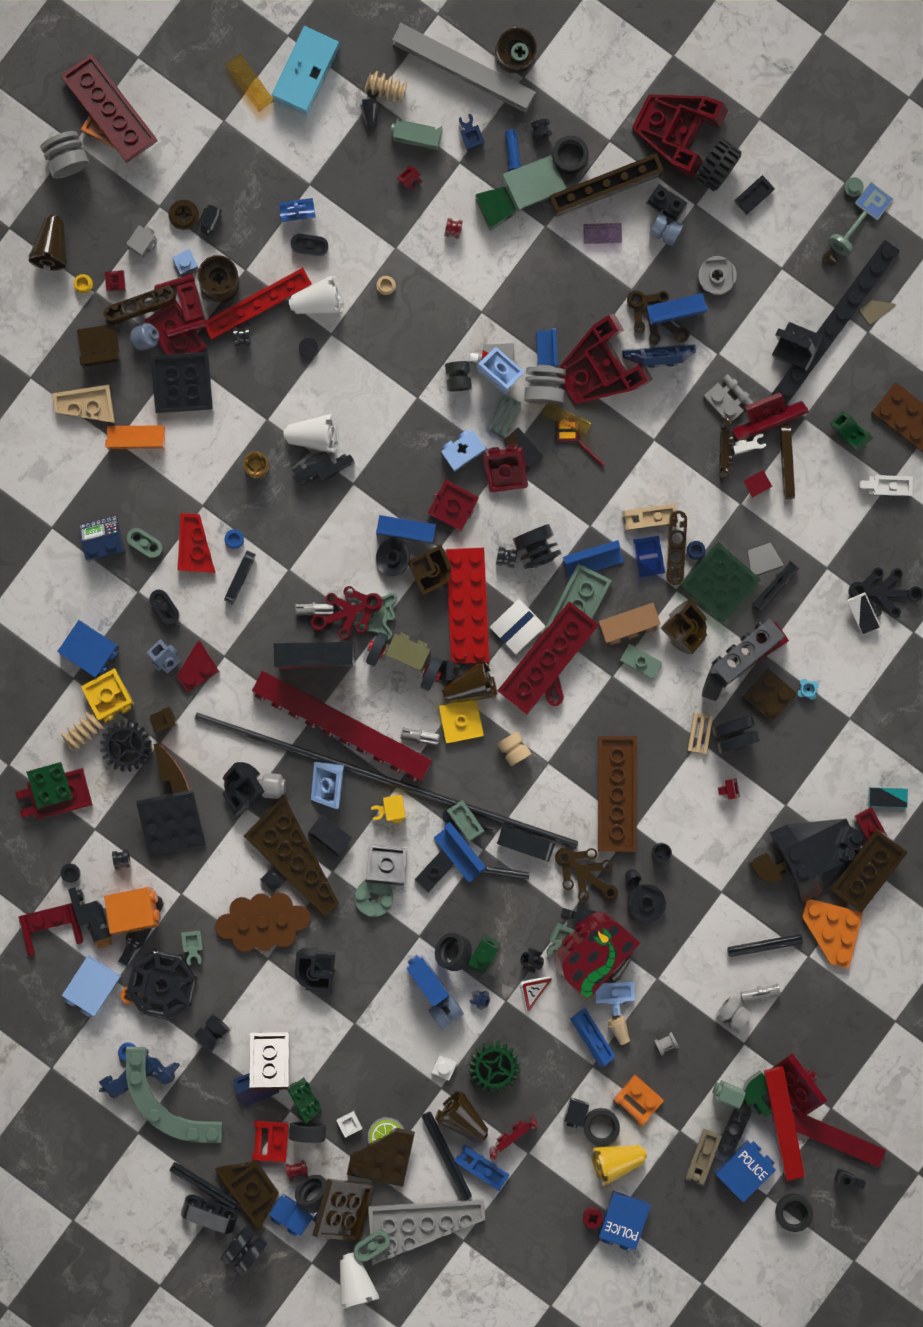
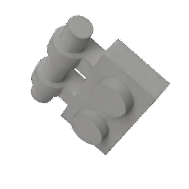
M727 374L723 378V381L727 384L724 388L717 383L703 397L724 420L730 418L733 421L743 412L739 405L743 402L747 406L752 404L753 401L749 398L750 395L737 385L738 382ZM731 389L739 397L735 401L727 393Z

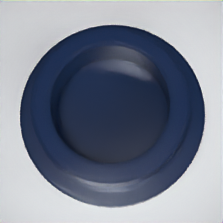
M692 541L688 544L686 552L689 558L699 560L705 555L706 549L702 542Z

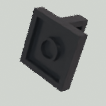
M789 322L785 330L778 328L775 336L779 342L772 356L807 371L824 337L821 334Z

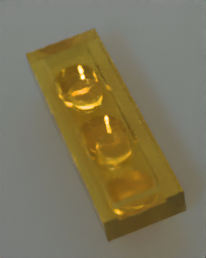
M241 53L225 64L258 112L274 102L272 96Z

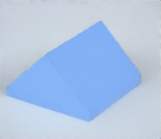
M497 347L476 366V370L504 394L524 374V371Z
M314 762L311 800L339 809L344 765Z

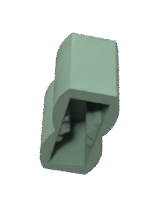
M722 1080L720 1083L716 1082L712 1091L716 1101L737 1110L740 1109L745 1097L743 1089Z

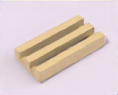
M693 714L687 751L707 754L713 716ZM697 718H701L696 748H692ZM705 719H708L704 747L700 749Z

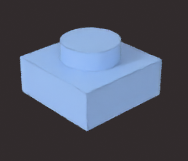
M190 249L172 257L181 275L198 268Z

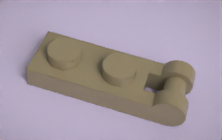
M703 1128L685 1175L686 1180L697 1181V1184L704 1185L722 1135ZM696 1168L701 1169V1170H702L701 1174L695 1173V1172H694L695 1169H696Z

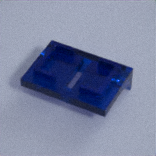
M659 535L633 539L639 578L666 573ZM656 553H657V556H658V557L648 558V559H642V560H640V557H639V556L650 555V554H656Z

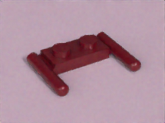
M194 274L154 286V290L163 286L177 287L186 325L167 330L166 336L168 338L207 326Z
M72 903L18 916L27 955L30 957L35 955L30 934L33 932L71 923L76 943L82 944L84 942Z
M532 1115L529 1117L528 1122L520 1120L512 1126L513 1130L511 1132L501 1134L496 1139L498 1141L495 1143L496 1147L491 1146L489 1149L490 1158L495 1160L498 1157V1150L500 1152L531 1128H537V1118Z

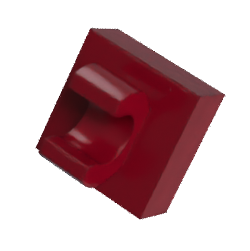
M408 166L396 178L400 184L412 191L415 190L412 186L414 180L419 184L422 183V180L419 178L421 174L412 166Z
M124 270L105 272L107 292L126 290Z
M737 778L726 780V786L718 787L719 795L727 794L728 800L740 797Z

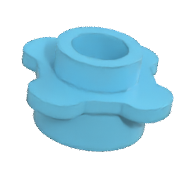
M802 679L798 696L809 697L810 700H814L819 684L816 681L809 682L807 679Z

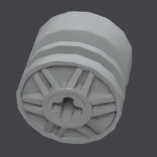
M76 131L57 134L44 141L40 146L41 151L45 153L44 158L51 160L48 163V167L53 178H64L85 169L90 163L85 150L79 149L82 146V142L78 140L79 135Z
M549 365L526 368V374L532 376L526 377L525 381L534 385L525 388V402L545 405L564 403V390L556 388V385L565 384V379L557 377L565 376L566 370Z

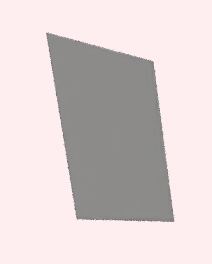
M771 542L748 550L752 576L783 566Z

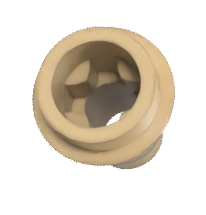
M616 1015L608 1019V1027L619 1044L628 1043L630 1038L626 1019L622 1015Z

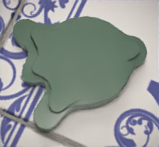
M393 592L381 597L383 600L382 608L377 612H373L367 624V632H382L388 635V640L392 638V632L386 625V622L395 619L392 606L398 598ZM358 599L352 602L354 605L362 603ZM372 600L371 606H375L377 601ZM365 610L358 613L353 623L355 627L361 621ZM361 624L359 626V630L363 631L365 629V625Z

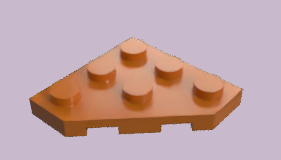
M813 899L806 900L802 918L828 962L833 965L849 968L863 912Z

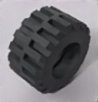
M725 139L719 140L699 167L695 179L712 191L718 190L741 158L742 151Z

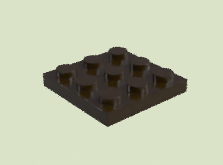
M327 1179L312 1235L317 1238L359 1241L374 1185L365 1182Z

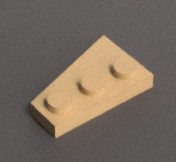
M109 385L52 393L55 413L115 423Z

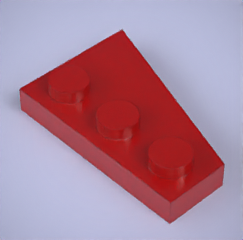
M180 513L177 571L216 573L200 514Z

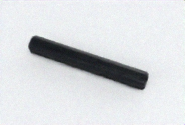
M801 934L735 945L728 947L727 952L729 957L796 946L803 944V938Z
M174 1162L169 1170L172 1174L223 1205L235 1209L238 1202L234 1197L178 1163Z

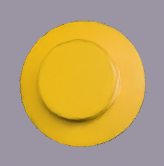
M81 274L74 279L73 285L77 292L85 294L92 289L93 281L88 275Z

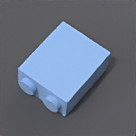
M89 955L62 994L65 997L64 1001L71 1006L76 1004L82 1008L80 1011L89 1017L91 1015L96 1016L120 980L121 975Z

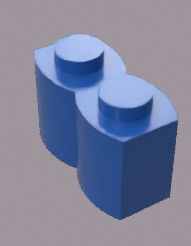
M282 1194L269 1215L272 1217L271 1221L279 1226L283 1224L288 1227L287 1231L290 1234L302 1236L315 1214L305 1212L296 1201Z

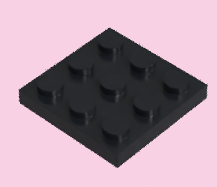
M209 352L150 356L155 413L213 409Z
M194 790L136 801L149 856L206 845Z

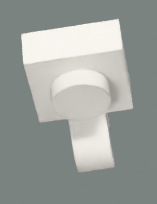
M757 434L753 441L747 442L746 439L735 442V446L731 448L733 455L752 451L753 449H763L766 444L760 445L757 443V439L762 438L763 434Z

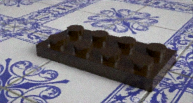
M876 829L830 890L862 913L908 851L879 829Z

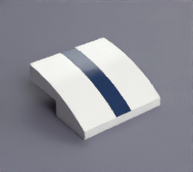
M520 599L490 626L515 654L546 627Z

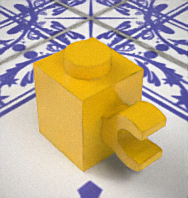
M402 794L383 798L384 806L375 805L371 807V810L378 809L380 812L379 816L373 817V820L381 819L385 813L387 821L391 820L392 824L403 822L402 818H406Z

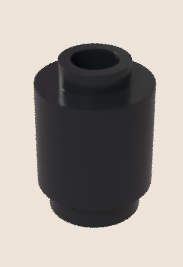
M208 204L207 208H204L197 224L200 227L199 230L208 235L211 232L215 233L222 217V210Z

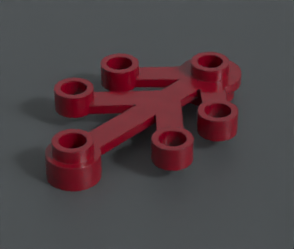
M352 586L345 587L343 593L347 598L354 597L362 601V603L357 605L338 598L334 593L327 594L326 602L328 604L340 606L344 610L326 617L322 615L314 616L311 621L312 627L318 631H323L327 628L328 624L347 617L343 628L338 632V636L342 640H348L351 636L350 630L358 613L365 610L361 621L356 624V630L362 634L368 631L367 624L373 612L379 611L383 605V600L377 593L365 595L356 591ZM348 589L353 590L351 595H347ZM330 596L335 597L333 602H329ZM372 600L377 601L375 606H371ZM323 620V626L318 627V621ZM361 624L365 625V629L363 631L359 630V626ZM347 631V636L343 638L341 636L342 632Z

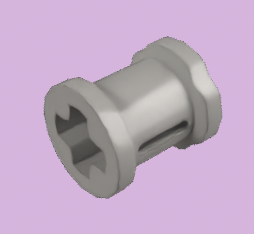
M672 1032L667 1037L654 1040L661 1056L673 1048H679Z

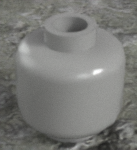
M265 773L262 779H258L265 791L262 794L264 798L278 799L282 794H285L286 779H283L281 774Z

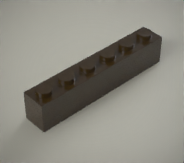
M656 153L549 196V202L555 217H558L660 177L664 170Z

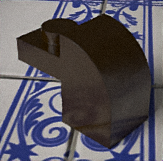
M766 852L749 861L757 876L768 882L781 881L783 878L780 872L782 871L784 874L790 871L785 858L774 864Z

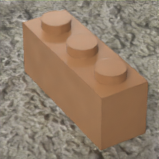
M654 603L598 621L605 644L610 642V645L620 643V638L628 636V639L640 636L639 632L644 630L647 633L658 630L657 626L661 625Z

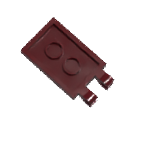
M81 768L65 773L72 799L37 809L29 782H27V789L15 791L17 799L30 796L33 807L20 810L21 817L35 815L36 820L92 806L93 803L84 769Z

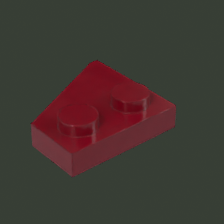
M200 640L194 646L177 675L187 692L220 672Z

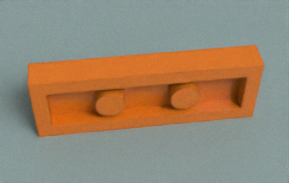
M108 426L105 447L107 449H165V426Z

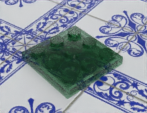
M717 542L680 586L724 623L761 579L721 543Z

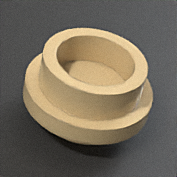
M382 276L378 279L377 290L379 293L390 295L394 292L396 284L392 277Z

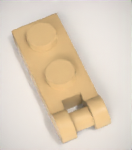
M676 504L622 511L626 521L624 528L625 530L669 525V517L676 510ZM638 515L639 522L633 523V516ZM674 517L673 520L678 523V517Z

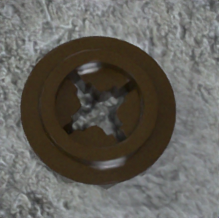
M178 200L169 209V221L176 229L183 231L192 229L197 224L199 218L198 208L189 200ZM183 207H185L187 214L192 215L186 217L184 223L181 217L176 216L182 214Z

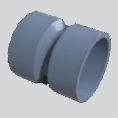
M659 213L649 235L656 239L663 238L664 243L673 247L683 228V224L675 220L671 222L668 216Z
M451 994L442 1000L440 1005L437 1004L428 1009L442 1030L451 1024L452 1019L457 1020L464 1015V1012ZM447 1007L451 1011L449 1014H447L444 1010Z

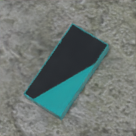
M869 787V807L907 808L908 789Z

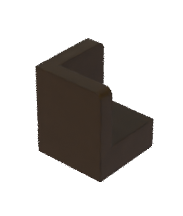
M171 707L164 708L162 711L150 715L155 733L178 725Z

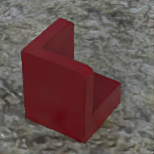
M764 470L743 481L750 493V499L773 487Z

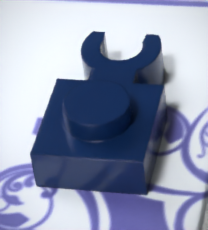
M468 114V123H464L462 118L459 117V124L465 129L460 131L467 151L485 144L479 126L472 125L473 116L471 114Z

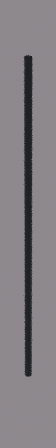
M198 712L194 718L197 721L322 763L344 765L345 771L452 807L460 802ZM465 803L473 814L573 848L577 847V840Z

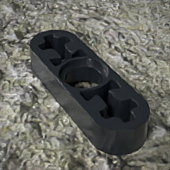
M246 551L225 595L224 601L232 605L234 604L255 560V553Z
M742 1102L740 1107L742 1109L745 1106L747 1114H742L740 1118L744 1121L743 1124L733 1119L734 1116L738 1119L740 1115L737 1109L733 1108L718 1146V1150L722 1155L730 1156L735 1152L752 1111L745 1102ZM738 1124L740 1131L737 1134H731L729 1132L730 1125ZM726 1134H728L732 1138H736L735 1141L731 1139L729 1145L732 1148L724 1151L722 1144H726L729 1139L728 1137H725Z

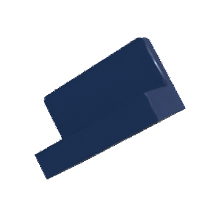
M250 1073L233 1079L237 1095L244 1107L280 1092L279 1090H250Z

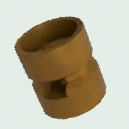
M258 451L248 453L243 460V467L252 478H262L269 471L270 466L266 456Z

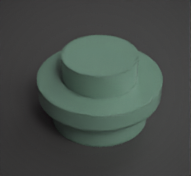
M852 177L846 181L844 189L849 196L856 197L862 193L864 185L859 178Z

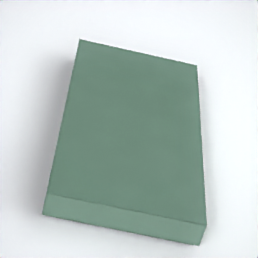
M578 563L543 632H545L569 601L593 619L612 580Z

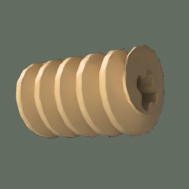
M376 71L373 75L369 74L364 91L368 93L371 89L373 96L379 91V98L386 94L387 101L393 97V103H397L400 99L401 104L406 92L407 81L400 85L399 78L394 83L393 76L386 80L385 73L378 77V71Z
M85 713L86 720L80 717L81 724L79 725L74 722V730L68 727V735L61 732L63 740L74 753L73 747L81 748L79 742L85 745L87 744L86 738L93 739L92 733L95 735L99 734L98 728L101 730L105 729L94 714Z

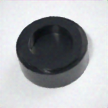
M304 338L299 343V351L304 357H313L318 352V344L312 338Z
M73 863L66 864L61 869V877L67 883L77 881L81 875L80 868Z

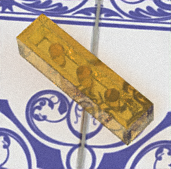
M548 403L543 413V416L584 435H587L592 422L551 403Z

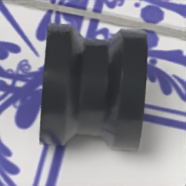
M540 119L531 123V128L534 129V139H543L552 135V130L548 126L550 124L549 119Z
M249 326L243 329L233 328L235 346H240L241 344L251 345Z
M123 849L122 852H112L115 870H119L121 867H131L128 849Z

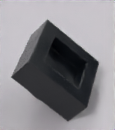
M273 866L260 880L274 893L287 879Z

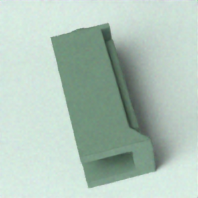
M397 118L396 124L392 123L390 135H393V141L438 151L442 126L435 130V127L405 120L399 122Z

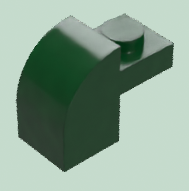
M844 411L829 423L836 434L852 450L857 449L860 451L873 439L869 432L862 429L855 419Z
M759 1070L748 1078L743 1086V1091L745 1092L744 1101L748 1106L755 1102L753 1107L759 1115L763 1113L767 1117L772 1112L761 1098L768 1091L765 1076Z

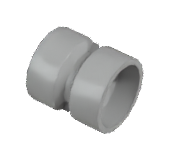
M729 997L720 1007L715 1017L723 1023L728 1022L729 1027L739 1033L750 1019L752 1013L744 1007H739V1003Z

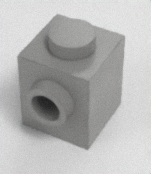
M139 225L126 245L144 258L148 251L152 252L157 245V242H155L157 239L153 235L155 232L147 226L143 228Z

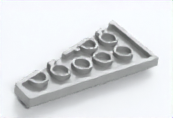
M484 1199L369 1206L370 1234L377 1230H383L390 1237L389 1246L372 1258V1265L485 1220ZM377 1237L376 1239L378 1243L384 1241L383 1237Z

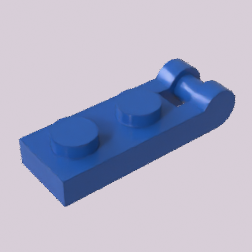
M465 1144L462 1147L460 1156H457L454 1160L457 1164L498 1191H500L510 1175ZM469 1155L473 1157L470 1164L465 1161Z

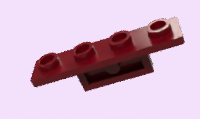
M779 392L745 406L749 422L733 428L732 431L738 441L748 439L752 435L765 432L789 420L800 418L804 414L809 413L803 401L786 407L783 395Z

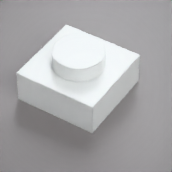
M439 1054L431 1073L449 1081L457 1062Z
M354 1111L336 1120L344 1137L362 1129Z

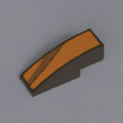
M159 743L153 744L162 782L170 780L173 793L189 791L186 778L175 759Z

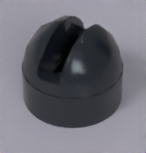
M629 869L625 873V880L629 886L638 884L642 879L639 872L635 869Z

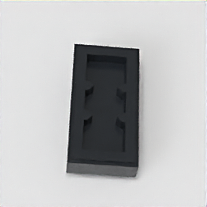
M762 175L734 200V203L747 216L775 188Z
M440 851L414 880L429 892L452 868L454 863Z

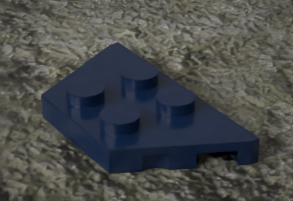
M696 345L622 350V356L624 359L647 366L648 368H656L658 365L664 364L673 367L677 366L678 363H683L695 354Z

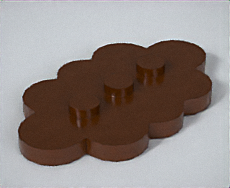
M278 892L271 897L264 893H259L253 896L251 900L246 897H239L232 901L230 913L221 915L217 919L215 930L224 939L233 938L234 946L240 951L248 952L255 947L262 951H267L275 944L279 947L290 946L296 938V931L305 929L309 925L311 915L306 907L301 905L293 906L292 899L285 893Z

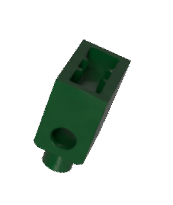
M506 187L475 194V199L490 231L516 214V209Z
M483 934L466 966L481 975L485 974L499 949L500 943Z

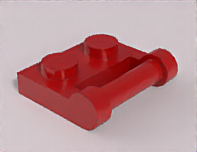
M254 1120V1127L256 1128L252 1160L286 1162L289 1122ZM263 1128H269L267 1154L262 1153Z

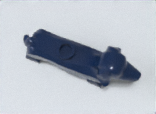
M146 1049V1076H153L162 1084L171 1083L175 1078L174 1072L180 1064L174 1062L164 1067L158 1058L150 1057L148 1055L149 1050ZM126 1069L118 1079L112 1081L113 1077L110 1075L99 1082L102 1086L99 1092H106L113 1099L118 1098L129 1090Z

